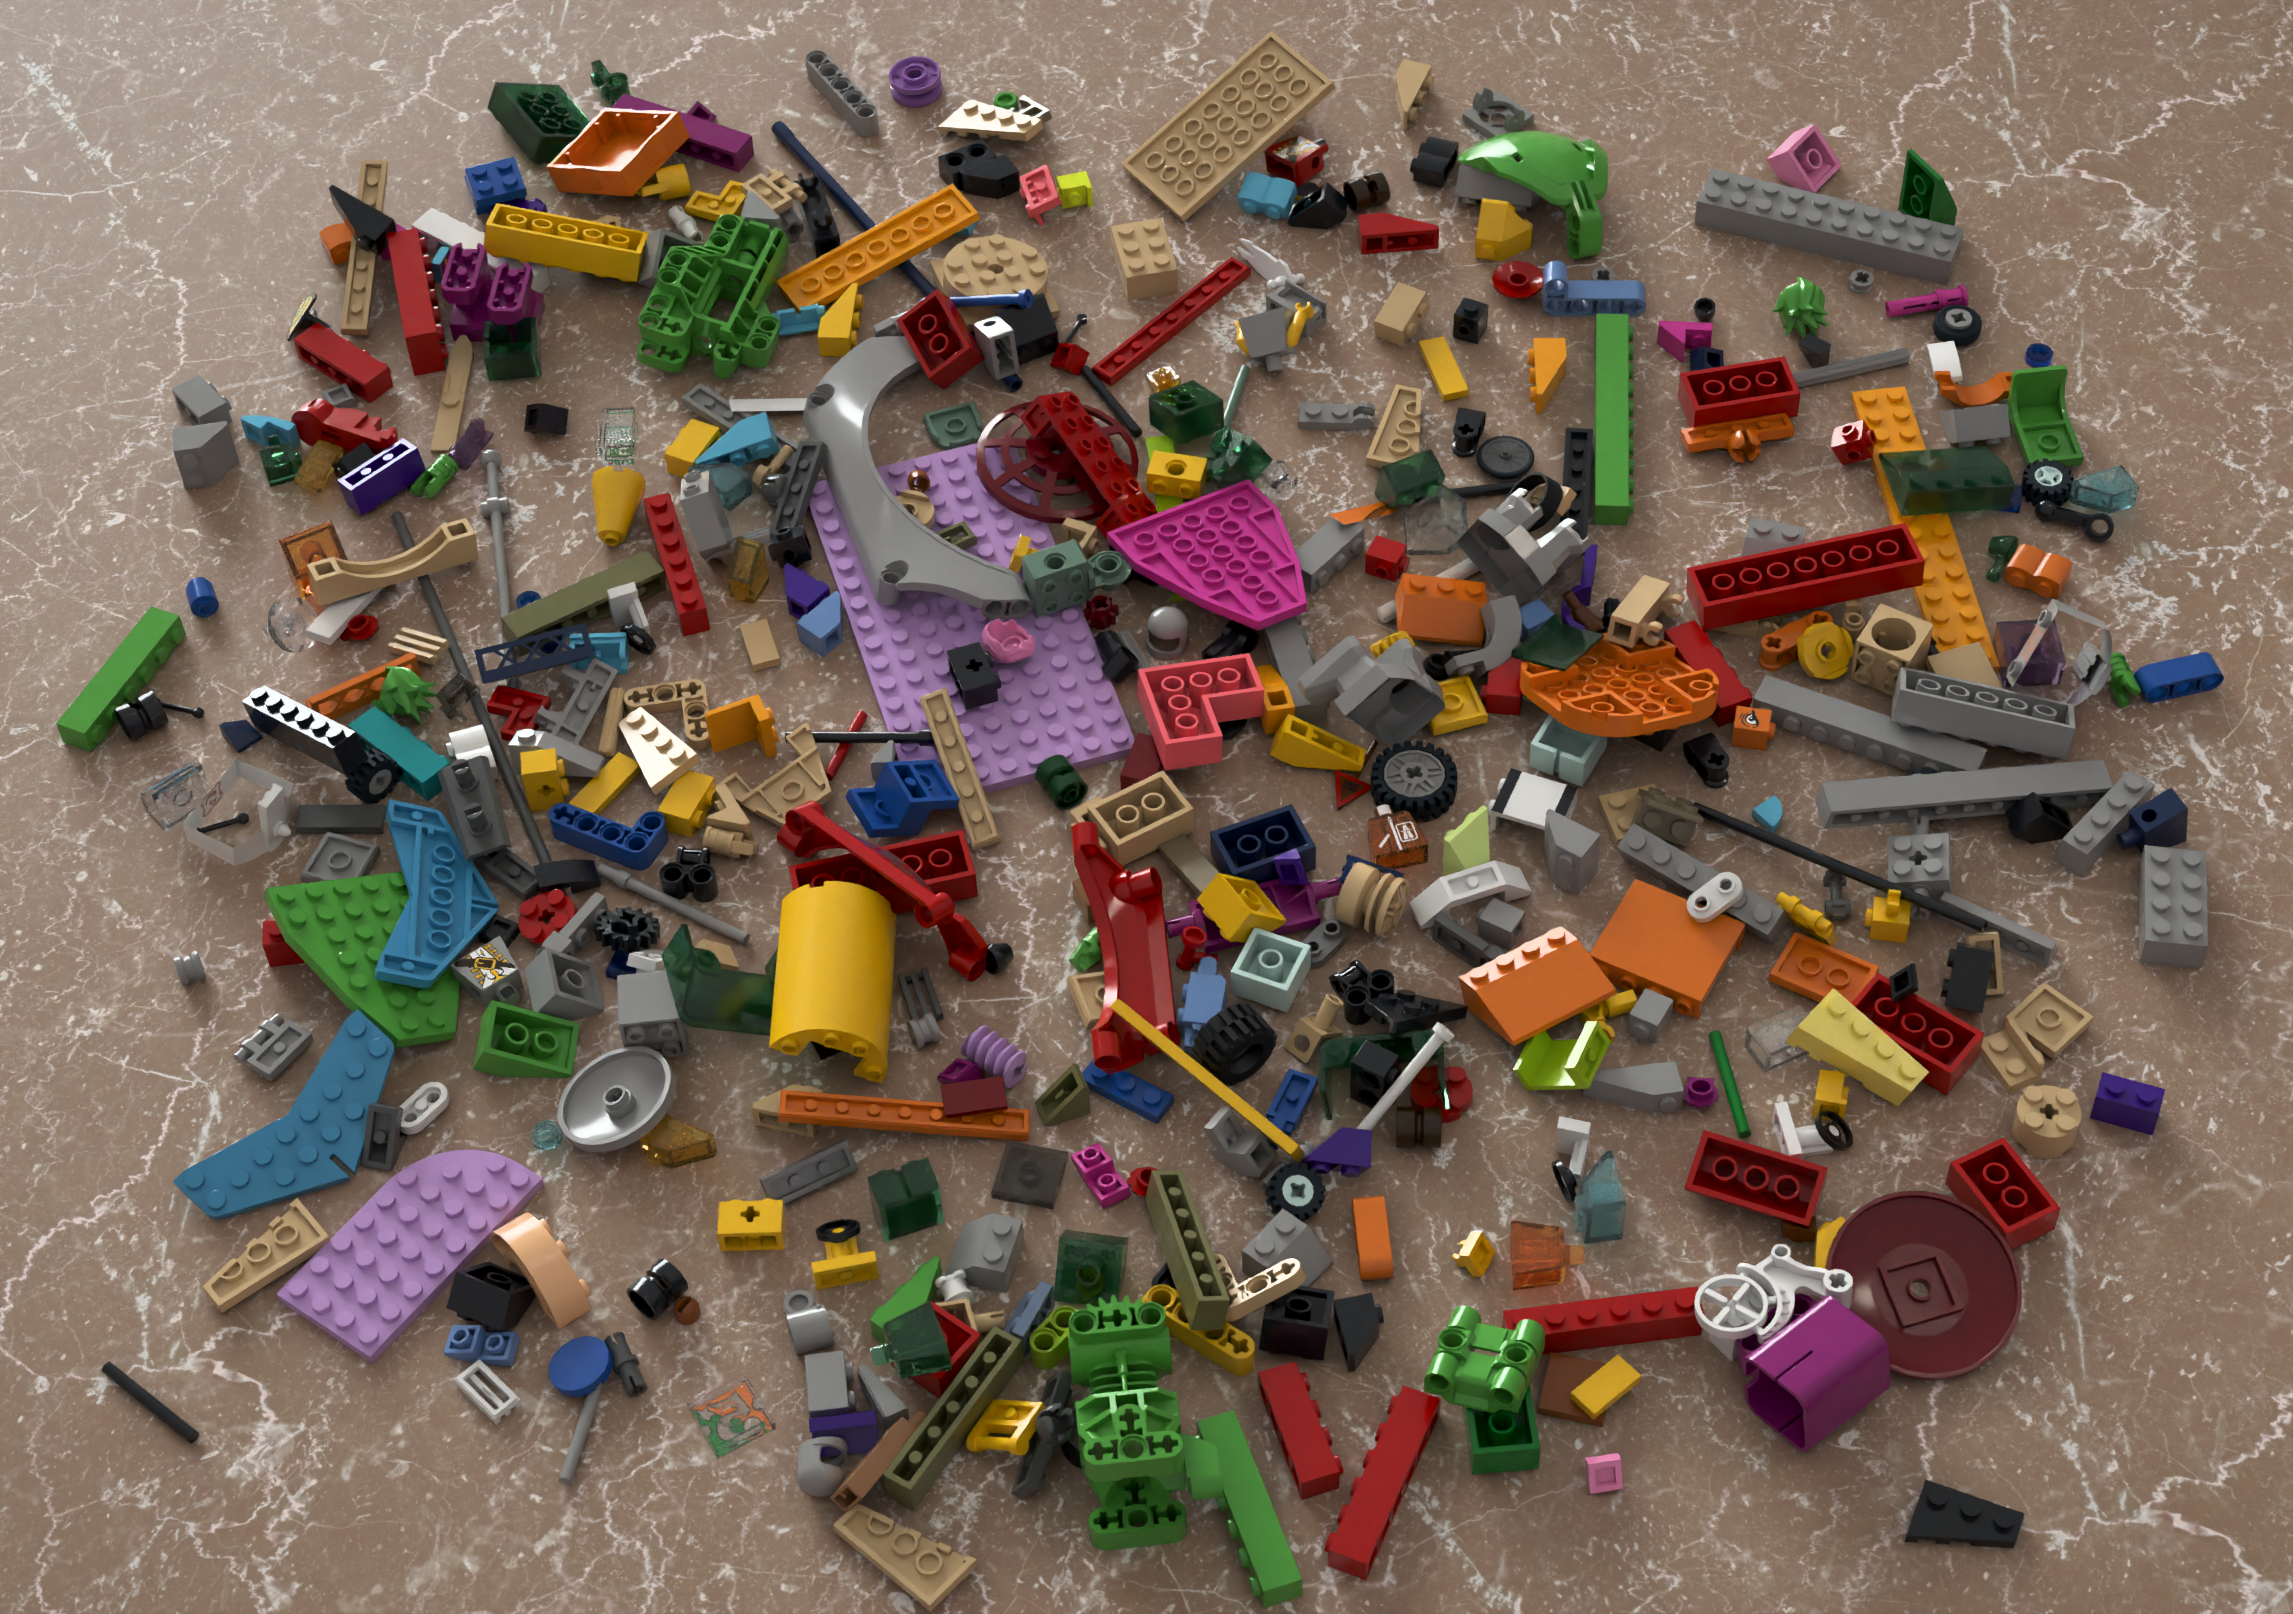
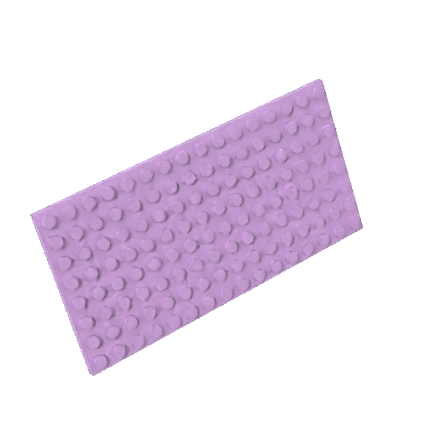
M977 443L876 467L883 482L894 497L900 496V491L910 490L907 479L911 471L915 469L925 471L930 479V487L923 493L929 497L930 503L934 505L935 521L930 530L936 533L964 520L977 537V545L964 551L981 559L1008 568L1020 535L1031 538L1029 548L1040 551L1055 546L1047 522L1036 521L1016 514L999 504L987 492L980 481L976 469ZM1001 447L985 448V463L989 473L995 479L1007 471L1001 458ZM1009 447L1011 459L1016 465L1021 462L1020 456L1016 448ZM1012 479L1002 487L1015 498L1039 507L1034 490L1025 487L1015 479ZM828 480L816 482L808 509L837 591L840 593L846 617L887 732H919L920 729H930L919 697L946 687L984 793L1036 781L1035 773L1039 765L1054 755L1065 756L1075 770L1128 757L1135 739L1112 682L1101 668L1104 662L1101 659L1086 618H1084L1080 604L1038 618L1032 609L1028 615L1021 618L1000 619L1002 622L1014 619L1018 625L1027 630L1028 635H1032L1035 639L1034 652L1023 660L1008 664L1000 663L991 657L993 664L991 670L998 673L1001 681V688L997 689L998 701L965 710L949 671L947 651L980 642L983 651L987 652L982 642L983 629L995 619H987L983 616L981 609L935 592L901 591L897 604L892 606L880 604L875 599ZM1021 567L1018 575L1021 577L1024 584L1023 568ZM895 743L897 761L936 760L947 778L936 744L930 747L920 746L919 744Z

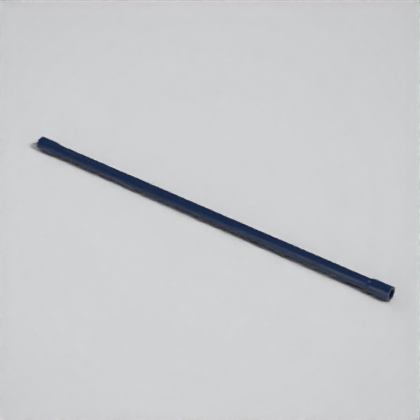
M782 121L774 123L771 129L772 133L794 153L811 173L812 170L816 171L821 184L864 231L876 226L874 221L800 143ZM909 259L897 265L925 297L936 290ZM970 331L971 334H972V336H973L974 339H975V332H974V331ZM1016 373L1000 379L1011 392L1018 391L1023 385L1022 379Z

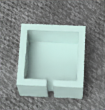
M1548 715L1530 744L1529 767L1552 776L1557 772L1558 778L1582 787L1607 748L1608 737L1576 731Z

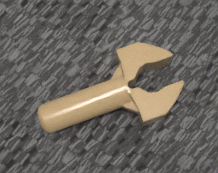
M785 445L768 466L762 464L758 466L752 482L757 484L756 487L762 490L763 484H774V482H764V479L770 474H775L793 453V449L790 446Z

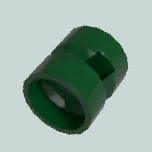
M1051 756L1043 761L1036 770L1035 779L1058 809L1066 810L1075 807L1085 798L1088 786L1081 776L1075 772V768L1065 756Z

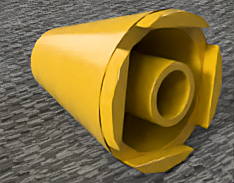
M614 466L600 468L593 473L591 480L598 538L609 546H616L625 541L646 490L645 478L629 468L623 467V472L614 471Z

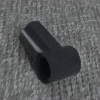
M1231 620L1224 627L1221 636L1202 651V659L1251 653L1258 643L1259 636L1245 625Z
M1112 630L1100 632L1094 639L1101 659L1104 662L1101 668L1111 680L1120 684L1139 664V660L1123 645L1117 633Z

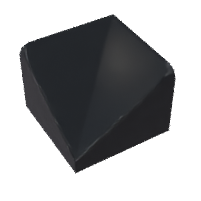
M1808 333L1799 342V348L1812 368L1828 365L1831 344Z

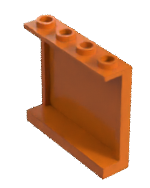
M1635 879L1589 954L1612 984L1621 987L1625 991L1633 989L1634 993L1640 996L1645 988L1673 999L1672 1009L1677 1010L1680 1014L1699 1019L1702 1004L1734 949L1739 950L1744 942L1746 923L1724 914H1719L1709 922H1697L1688 912L1687 899ZM1697 904V907H1698V908H1703V907H1704V906H1702V905Z

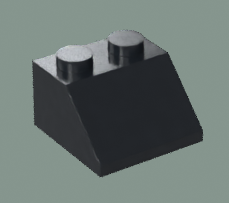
M1043 293L1033 296V304L1030 308H1021L1019 304L1007 305L995 310V316H999L1014 330L1019 365L1056 352L1059 345L1058 330Z
M485 1262L456 1272L446 1308L457 1312V1316L461 1319L476 1320L485 1324L484 1327L490 1331L503 1332V1330L514 1327L519 1323L536 1298V1294L526 1277L491 1262Z
M1299 1286L1295 1290L1266 1304L1259 1350L1268 1351L1272 1354L1299 1356L1308 1360H1324L1334 1291Z

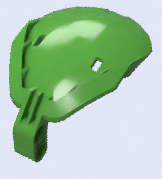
M1543 131L1510 132L1479 142L1459 155V162L1476 167L1483 172L1496 173L1498 177L1522 185L1548 202L1565 210L1567 218V250L1572 259H1582L1600 254L1602 248V215L1596 201L1604 198L1607 192L1608 157L1607 153L1592 139L1589 138L1578 142L1563 135ZM1517 156L1521 161L1517 162L1513 157Z

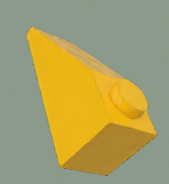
M1288 714L1273 737L1269 755L1295 767L1361 771L1366 749Z

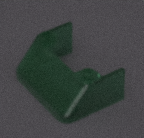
M681 924L662 954L676 1010L681 1021L694 1028L770 1036L778 948L764 968L766 975L721 969L719 960L712 951L694 948L688 925Z
M1433 1027L1397 1034L1389 1031L1337 1036L1323 1043L1319 1049V1092L1326 1120H1333L1332 1069L1350 1068L1351 1060L1366 1040L1398 1054L1399 1063L1411 1062L1435 1033L1432 1029ZM1444 1041L1429 1060L1438 1059V1081L1444 1109H1451L1448 1042Z

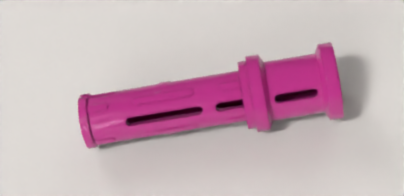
M1964 284L1958 285L1955 289L1944 291L1940 288L1929 295L1887 301L1885 303V311L1887 317L1892 318L1934 309L1939 311L1941 308L1949 305L1968 307V293Z

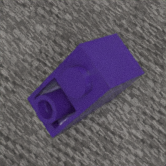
M789 563L784 565L789 614L800 620L803 615L808 614L819 605L824 598L830 596V588L825 582L814 579L804 570L797 569Z
M1341 1127L1303 1158L1301 1164H1307L1308 1168L1313 1167L1317 1170L1316 1174H1327L1330 1171L1341 1172L1343 1177H1359L1371 1168L1372 1131Z

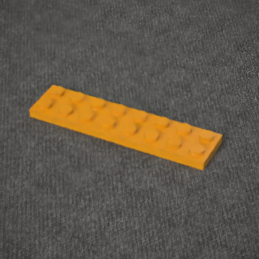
M952 183L776 281L777 286L800 314V307L815 305L817 303L818 306H825L840 298L852 283H858V287L977 222L980 220L979 214Z

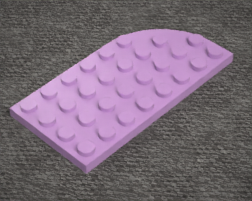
M454 1150L421 1159L394 1175L330 1239L331 1241L326 1243L276 1293L277 1298L281 1303L373 1364L455 1278L456 1272L463 1270L491 1241V1233L507 1224L544 1186L543 1178L518 1162L489 1151Z

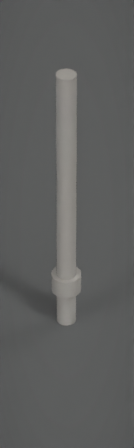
M601 863L597 869L598 874L614 881L616 886L626 891L629 889L743 945H746L750 939V934L635 879L632 873L625 870L619 871L604 863Z

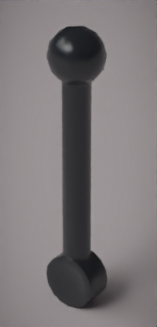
M1085 314L1077 315V323L1062 343H1069L1079 327L1087 323V316Z
M158 698L163 708L189 713L198 719H201L205 713L200 707L192 709L162 702Z
M241 813L238 817L202 828L198 827L197 831L206 833L236 823L246 824L249 821V816L246 813Z

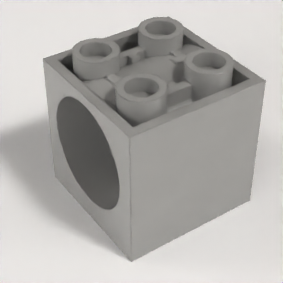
M679 969L618 975V1025L623 1046L648 1047L659 1052L663 1057L687 1055V1012Z

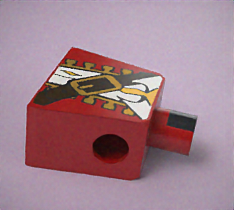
M1295 136L1269 146L1264 151L1267 171L1279 178L1294 182L1296 187H1298L1323 170V154L1328 152V145L1322 138L1312 142L1303 136Z

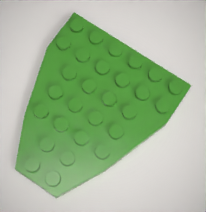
M402 872L266 888L264 898L285 942L353 1012L358 1009L391 1039L396 1048L453 1039L456 1032L460 981L453 975L451 966L429 988H417L375 979L377 962L410 897Z

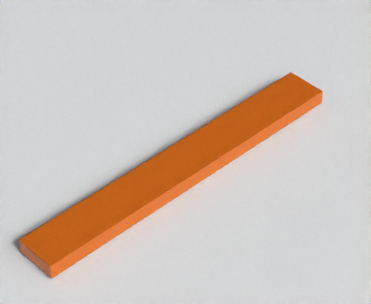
M781 1090L778 1122L1028 1141L1030 1109L1008 1108V1110L946 1119L942 1102Z

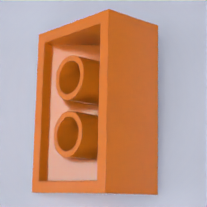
M1403 573L1395 594L1398 631H1406L1415 640L1481 647L1485 624L1480 609L1487 603L1485 582Z

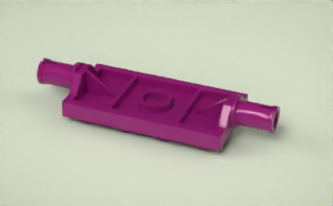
M1339 877L1314 884L1312 881H1309L1307 885H1281L1280 879L1258 884L1287 920L1283 926L1271 931V933L1277 935L1318 926L1321 923V918L1316 904H1318L1319 900L1339 896L1342 888ZM1197 899L1188 901L1190 915L1165 920L1169 939L1182 935L1186 927L1196 926L1201 928L1207 935L1203 946L1206 954L1246 944L1237 941L1229 942L1223 938L1219 932L1220 928L1214 921L1205 916L1203 913L1204 908Z

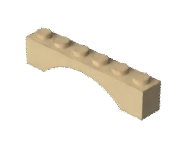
M463 518L440 525L430 536L415 547L387 559L356 562L330 557L307 564L311 591L319 606H323L430 573L439 572L450 567L466 564L467 562L479 559L476 533L468 520Z

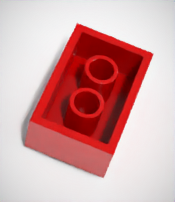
M936 289L896 320L927 377L943 390L985 359L953 300L939 289Z
M2004 1137L1950 1162L1946 1179L1947 1187L1959 1201L1972 1207L1988 1219L2002 1234L2011 1250L2055 1229L2060 1212L2059 1205Z

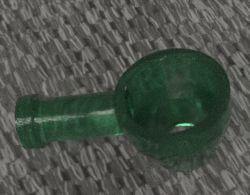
M2011 535L1992 537L1988 552L1996 560L1991 569L1986 573V578L1989 581H1999L2000 574L2006 563H2009L2018 548V537Z

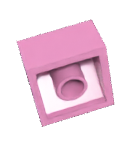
M1815 124L1794 132L1766 159L1780 181L1813 193L1842 166Z

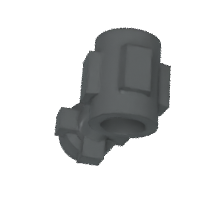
M1827 870L1823 877V886L1829 887L1831 899L1825 900V918L1845 920V918L1851 917V901L1843 900L1842 887H1846L1847 879L1846 876L1831 870Z

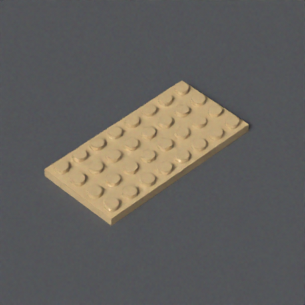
M1270 31L1126 158L1121 165L1124 170L1172 213L1185 222L1331 93L1335 86L1330 79Z

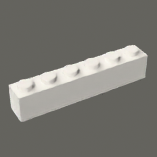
M434 208L429 209L411 225L412 229L418 228L420 238L425 237L427 249L434 254L438 252L441 246L448 247L451 251L452 246L458 243H462L463 249H477L478 243L484 246V232H480L466 223L460 222ZM487 253L488 268L492 280L495 278L497 267L505 262H508L509 268L524 269V263L514 258H496ZM528 262L533 272L531 289L542 293L551 285L548 267L540 263Z

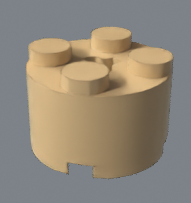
M2033 1085L2025 1089L2017 1104L2012 1124V1136L2017 1144L2020 1143L2026 1148V1153L2036 1158L2054 1159L2062 1156L2063 1152L2074 1146L2082 1116L2081 1108L2074 1092L2067 1088L2061 1089L2050 1085Z

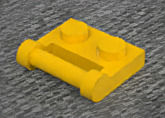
M993 1399L967 1437L966 1445L968 1450L979 1453L984 1450L1010 1451L1012 1455H1025L1029 1449V1440L1036 1431L1037 1416L1040 1411L1046 1408L1044 1403ZM990 1433L1013 1434L1011 1438L988 1436Z

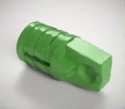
M1096 926L1080 941L1069 958V962L1079 973L1087 970L1103 958Z

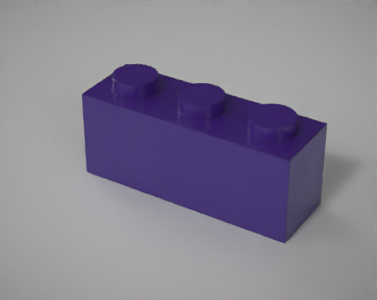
M402 438L337 480L348 507L363 516L374 510L376 506L385 500L394 497L408 485L413 484L426 468L418 448Z

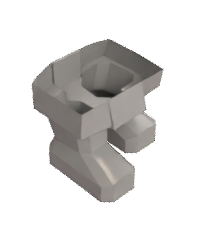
M1522 488L1512 493L1496 510L1488 508L1456 542L1503 597L1515 594L1519 606L1532 599L1546 586L1551 578L1557 579L1591 546L1589 536L1582 540L1580 535L1571 528L1577 522L1570 518H1566L1551 532L1535 541L1528 531L1543 516V511L1540 505L1535 509L1532 508L1530 502L1523 497L1528 491Z
M1354 635L1345 637L1300 676L1297 683L1302 695L1311 704L1320 707L1334 700L1347 718L1392 748L1393 744L1399 743L1401 745L1445 708L1442 688L1434 679L1426 674L1422 666L1425 658L1424 654L1418 646L1416 648L1412 646L1407 638L1397 640L1375 659L1366 643L1362 645Z

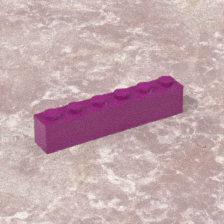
M625 93L611 107L635 111H676ZM678 111L690 137L676 152L738 173L754 156L752 135Z

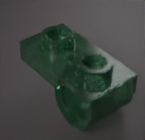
M601 60L591 62L593 73L590 74V79L593 86L599 88L604 102L608 101L612 107L624 93L631 95L626 74L621 72L610 74Z

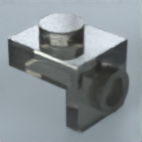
M459 672L435 695L442 704L439 709L450 720L456 718L464 723L467 718L460 709L480 691V688L475 682Z

